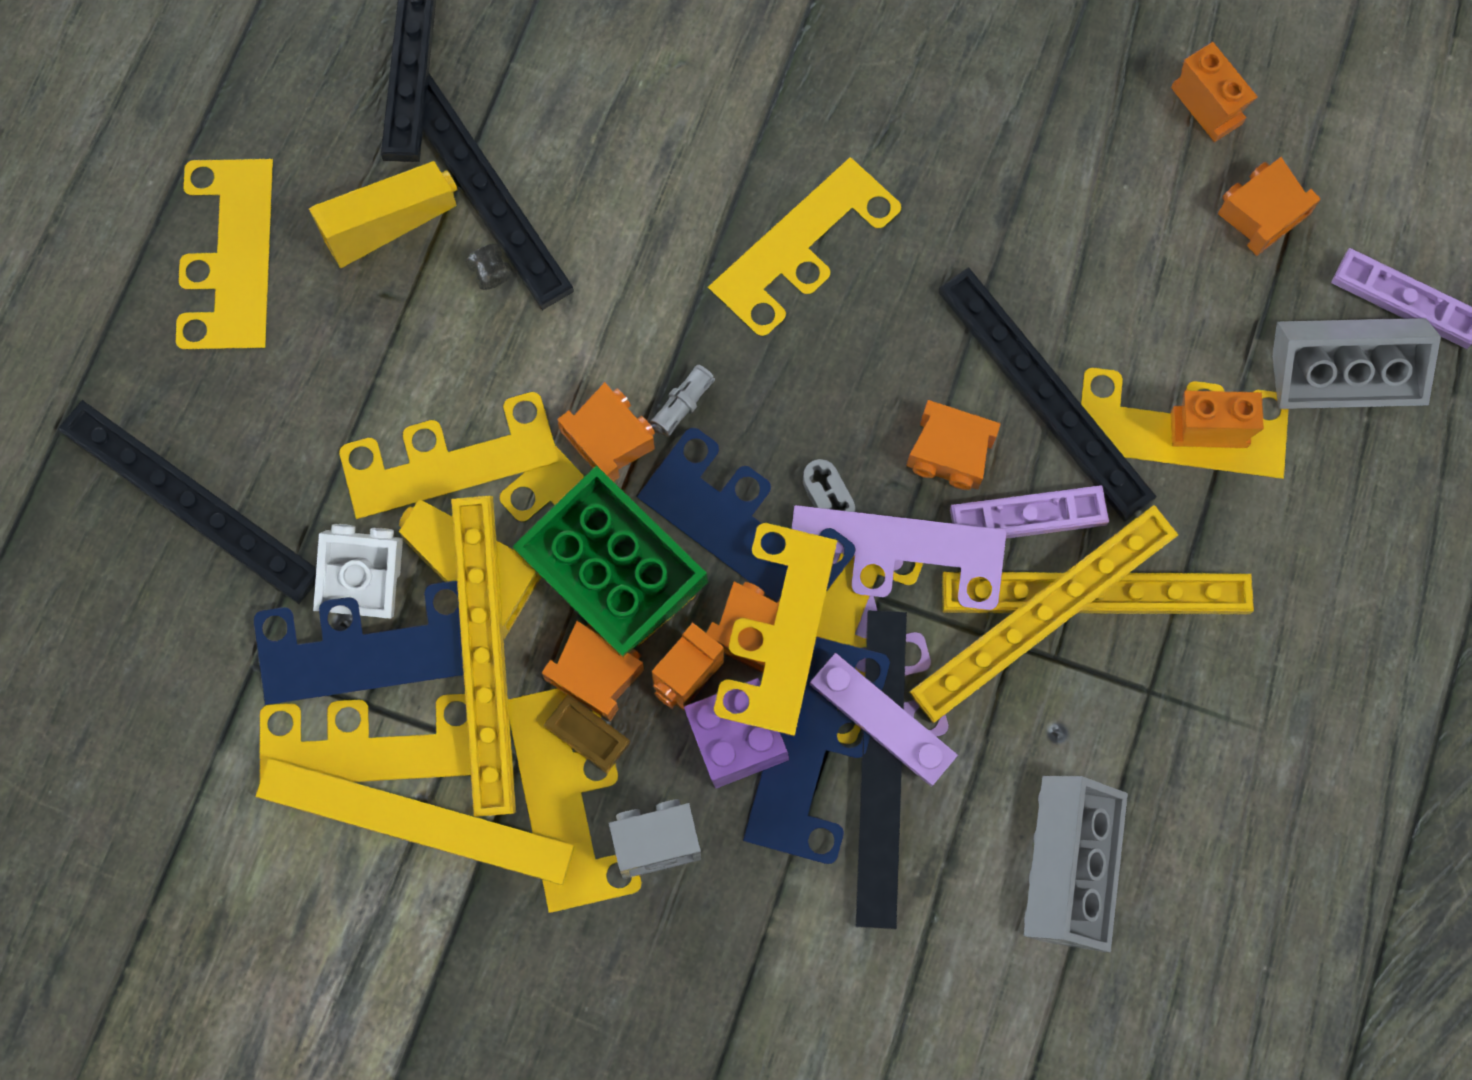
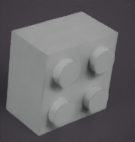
M679 799L665 801L656 805L657 811L641 815L640 809L629 810L617 814V821L609 823L618 866L623 879L701 860V850L689 803L681 805Z

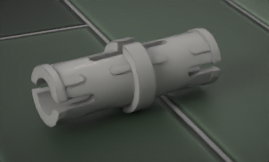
M696 365L686 380L678 388H673L669 393V400L651 419L652 427L663 436L669 437L687 413L692 414L697 407L696 402L713 384L715 378H713L712 373L703 366Z

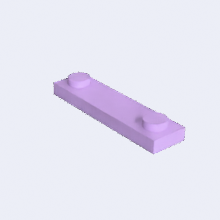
M1351 248L1347 250L1331 281L1332 284L1404 319L1426 318L1441 337L1465 349L1472 345L1471 306Z
M1102 485L954 504L950 507L952 524L1007 530L1006 539L1107 526L1109 523Z
M835 653L810 682V686L929 786L932 787L958 756L838 654Z

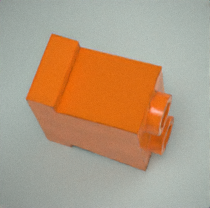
M1214 42L1184 59L1181 76L1173 82L1171 87L1214 142L1243 125L1247 117L1242 112L1258 98Z
M1282 157L1278 158L1271 165L1264 162L1258 166L1249 176L1251 180L1242 186L1240 183H1236L1223 195L1222 199L1225 202L1218 212L1219 216L1250 239L1247 247L1256 256L1311 215L1321 200L1312 189L1307 192L1304 191Z
M604 382L575 415L568 410L557 420L560 432L593 469L597 465L614 482L620 477V468L655 449L653 437L655 431L643 416L636 418L628 409L631 406L630 402L618 388L612 391Z
M1184 391L1182 406H1174L1171 410L1172 446L1248 448L1251 445V438L1264 429L1262 392Z
M928 400L920 422V426H923L924 429L909 455L906 466L913 468V472L925 478L937 476L949 480V484L961 490H971V488L978 490L983 480L987 448L992 449L1001 423Z
M734 581L720 624L717 625L712 622L706 633L724 647V654L763 673L765 662L732 654L729 650V642L734 623L740 618L774 625L780 599L776 603L764 597L765 592L758 586L749 582H744L741 585ZM745 628L738 635L739 645L747 651L758 650L763 644V635L756 628Z
M576 621L558 663L556 664L550 660L542 671V675L546 682L565 694H569L582 705L610 722L618 711L616 700L644 671L643 662L639 660L641 654L635 649H632L622 657L589 623L585 626Z
M692 622L682 634L680 640L651 671L653 687L656 690L654 695L669 708L673 709L677 705L684 711V707L691 703L710 677L722 666L724 647Z

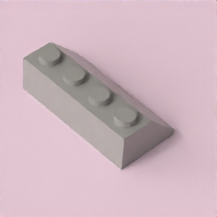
M1426 318L1277 322L1272 355L1277 405L1279 409L1429 405L1441 336Z
M1083 776L1042 777L1041 791L1038 797L1037 827L1034 833L1032 869L1029 874L1028 903L1024 915V937L1046 943L1111 952L1128 793Z

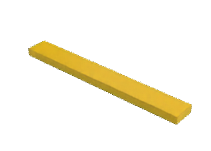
M493 496L451 499L474 817L516 813Z
M1153 505L908 693L931 723H935L1178 536L1177 532L1158 508Z
M943 572V613H1013L1064 573L1002 572L998 604L994 609L985 610L962 606L958 601L961 572ZM1129 573L1078 613L1251 614L1254 612L1251 574ZM975 577L967 584V594L976 602L987 600L992 593L991 583L984 577Z
M269 758L255 796L262 800L562 886L575 848L574 845Z

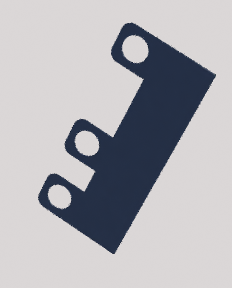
M688 429L637 498L778 602L781 598L788 566L758 559L752 553L757 527L762 524L752 515L771 490L770 482L749 466H742L735 472L721 492L717 491L700 477L718 454L719 446L699 429ZM691 439H701L708 447L706 458L699 463H692L684 456V446ZM743 477H752L759 483L760 492L752 501H743L736 495L735 486ZM832 528L824 529L819 536L841 542L844 547V556L839 562L832 564L826 592L856 551L855 545ZM774 532L766 533L761 539V547L768 554L776 555L785 549V540Z
M457 581L431 584L425 589L424 596L428 625L363 634L357 600L352 597L324 601L319 607L323 641L297 645L294 616L289 608L281 607L257 612L254 616V627L265 705L464 675L459 601L456 610L448 615L440 614L433 605L434 596L443 589L452 590L458 597ZM335 606H345L352 613V623L346 630H334L328 623V614ZM280 616L285 620L287 633L281 640L271 641L265 637L263 624L267 618Z
M816 637L795 736L780 732L789 760L762 771L743 841L820 863L832 864L837 860L844 835L843 828L837 823L808 816L825 750L860 758L863 755V738L861 743L854 748H846L839 743L837 738L839 728L845 723L854 722L843 712L836 711L837 707L810 686V682L836 653L854 669L862 659L870 658L875 660L880 666V675L872 684L882 690L890 661L882 653ZM865 731L864 754L866 753L870 739V735ZM825 828L833 834L834 845L829 852L818 854L811 850L808 839L811 832L815 829Z

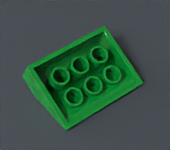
M597 465L512 546L622 657L676 614L708 583L707 572Z

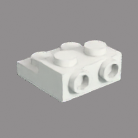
M332 524L331 530L319 533L313 611H319V607L324 601L352 597L359 604L360 616L389 619L394 617L397 578L400 576L403 538L393 537L394 530L387 528H370V534L355 533V526L348 524ZM341 605L335 606L330 610V613L352 615L347 607Z

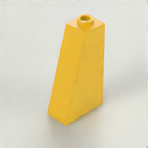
M435 161L316 204L309 208L325 244L341 269L457 206L453 192L458 189L450 173L447 170L441 173Z
M418 499L414 508L410 506L403 513L399 522V527H401L399 533L405 543L444 582L457 581L453 517ZM496 540L503 639H505L541 576L514 549Z

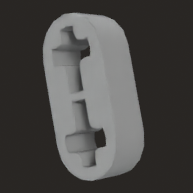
M823 459L810 462L804 470L803 485L814 507L831 509L832 505L829 499L833 497L838 507L845 506L847 508L845 511L855 512L854 501L834 465ZM818 470L821 475H829L826 480L828 491L825 492L819 482H811L814 477V471Z

